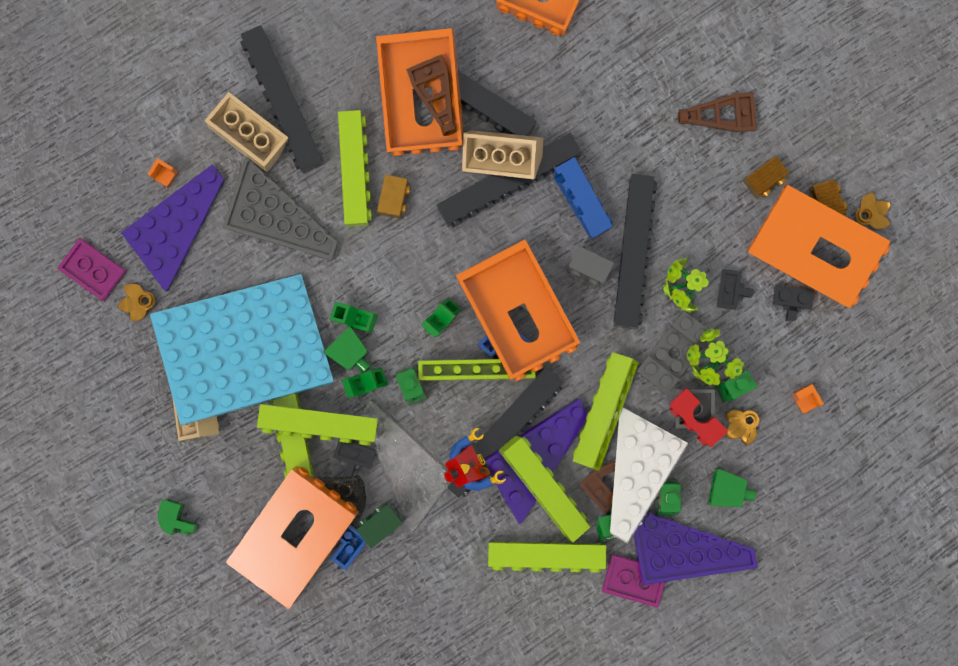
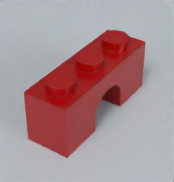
M685 387L669 402L671 406L669 410L677 418L681 416L685 420L683 425L690 432L694 430L699 435L697 439L704 446L708 444L712 447L728 430L714 415L707 421H697L693 416V411L701 402Z

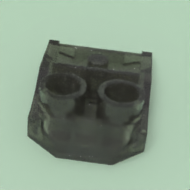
M359 475L354 477L319 478L327 489L336 491L340 494L342 500L354 504L357 507L356 510L359 511L358 514H362L365 511L367 498L364 481Z

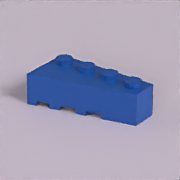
M574 157L556 167L553 178L590 240L592 241L611 230L613 221L610 215L604 212L599 197H596L592 185L586 179L576 158Z

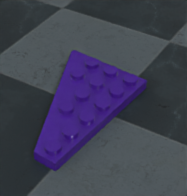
M213 164L121 232L166 292L170 290L171 283L175 276H177L194 238L199 233L198 230L203 225L209 213L208 211L218 195L219 189L222 188L225 182Z
M576 398L519 437H525L529 441L531 451L533 453L536 452L543 460L541 464L545 468L548 467L553 473L584 424L588 413L581 400ZM497 450L486 457L484 461L492 474L491 478L498 471H503L502 474L497 475V479L500 481L506 480L502 484L495 483L517 523L521 524L536 502V499Z
M646 513L642 520V525H639L633 534L642 585L758 568L754 548L719 538L707 532L698 531L692 527H686L650 513Z

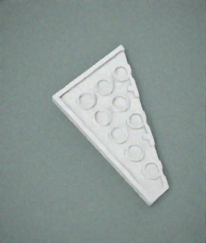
M625 408L621 411L618 425L610 533L628 544L688 446V443Z

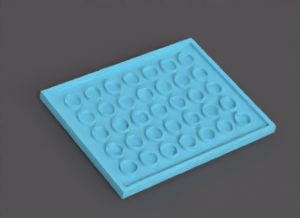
M301 274L150 314L181 426L334 383Z

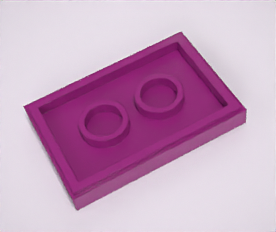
M81 238L77 240L57 268L104 302L127 272Z
M611 554L601 592L658 608L665 582L642 585L638 561Z

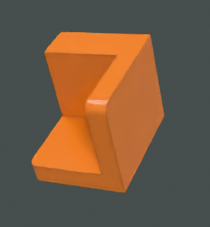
M157 158L148 175L169 188L179 172Z
M813 384L807 385L791 394L802 413L824 405Z

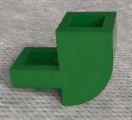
M448 297L437 307L432 315L424 320L421 326L434 338L439 337L456 319L462 309Z
M335 302L329 320L360 331L372 333L378 315Z
M382 367L342 380L348 398L359 397L388 386Z
M162 499L158 511V522L163 531L169 535L176 534L177 529H179V533L186 535L197 532L199 524L181 519L185 504Z

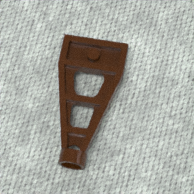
M442 54L406 69L413 88L439 124L443 136L456 133L457 127L453 115L450 74ZM440 79L441 92L430 96L424 88L425 84ZM444 98L446 110L437 113L433 102Z
M754 93L732 94L688 109H679L678 123L679 125L692 124L736 133L754 132L757 130ZM734 106L735 121L729 122L720 118L719 110L722 107ZM714 109L715 120L701 119V111Z
M616 460L602 466L599 471H593L579 483L604 514L612 508L613 491L608 489L602 479L605 475L615 472Z

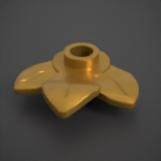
M869 193L862 198L860 208L855 212V219L859 224H869L874 229L886 228L890 225V222L884 216L890 208V203L876 201L874 193ZM862 213L867 215L866 219L862 218Z
M127 284L124 285V291L127 296L119 302L117 307L124 312L130 313L131 321H139L145 317L147 310L154 307L155 297L152 293L144 291L140 285ZM145 298L149 299L148 304L143 303Z
M738 409L730 410L725 414V418L730 422L727 427L726 437L729 439L741 438L746 446L751 444L757 436L758 414L753 410L743 412ZM752 417L753 422L747 423L746 418Z

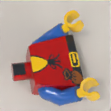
M480 428L472 429L470 436H465L456 442L450 451V459L445 463L448 469L444 474L446 481L449 483L454 481L458 488L464 486L469 490L480 491L493 486V483L502 484L506 480L500 481L497 479V475L502 474L503 471H498L492 478L489 477L492 474L475 442L471 443L473 440L483 438L484 434L478 438L474 435L475 431Z

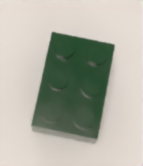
M392 502L390 504L383 503L374 510V516L370 514L358 523L360 527L357 529V532L371 549L406 521Z

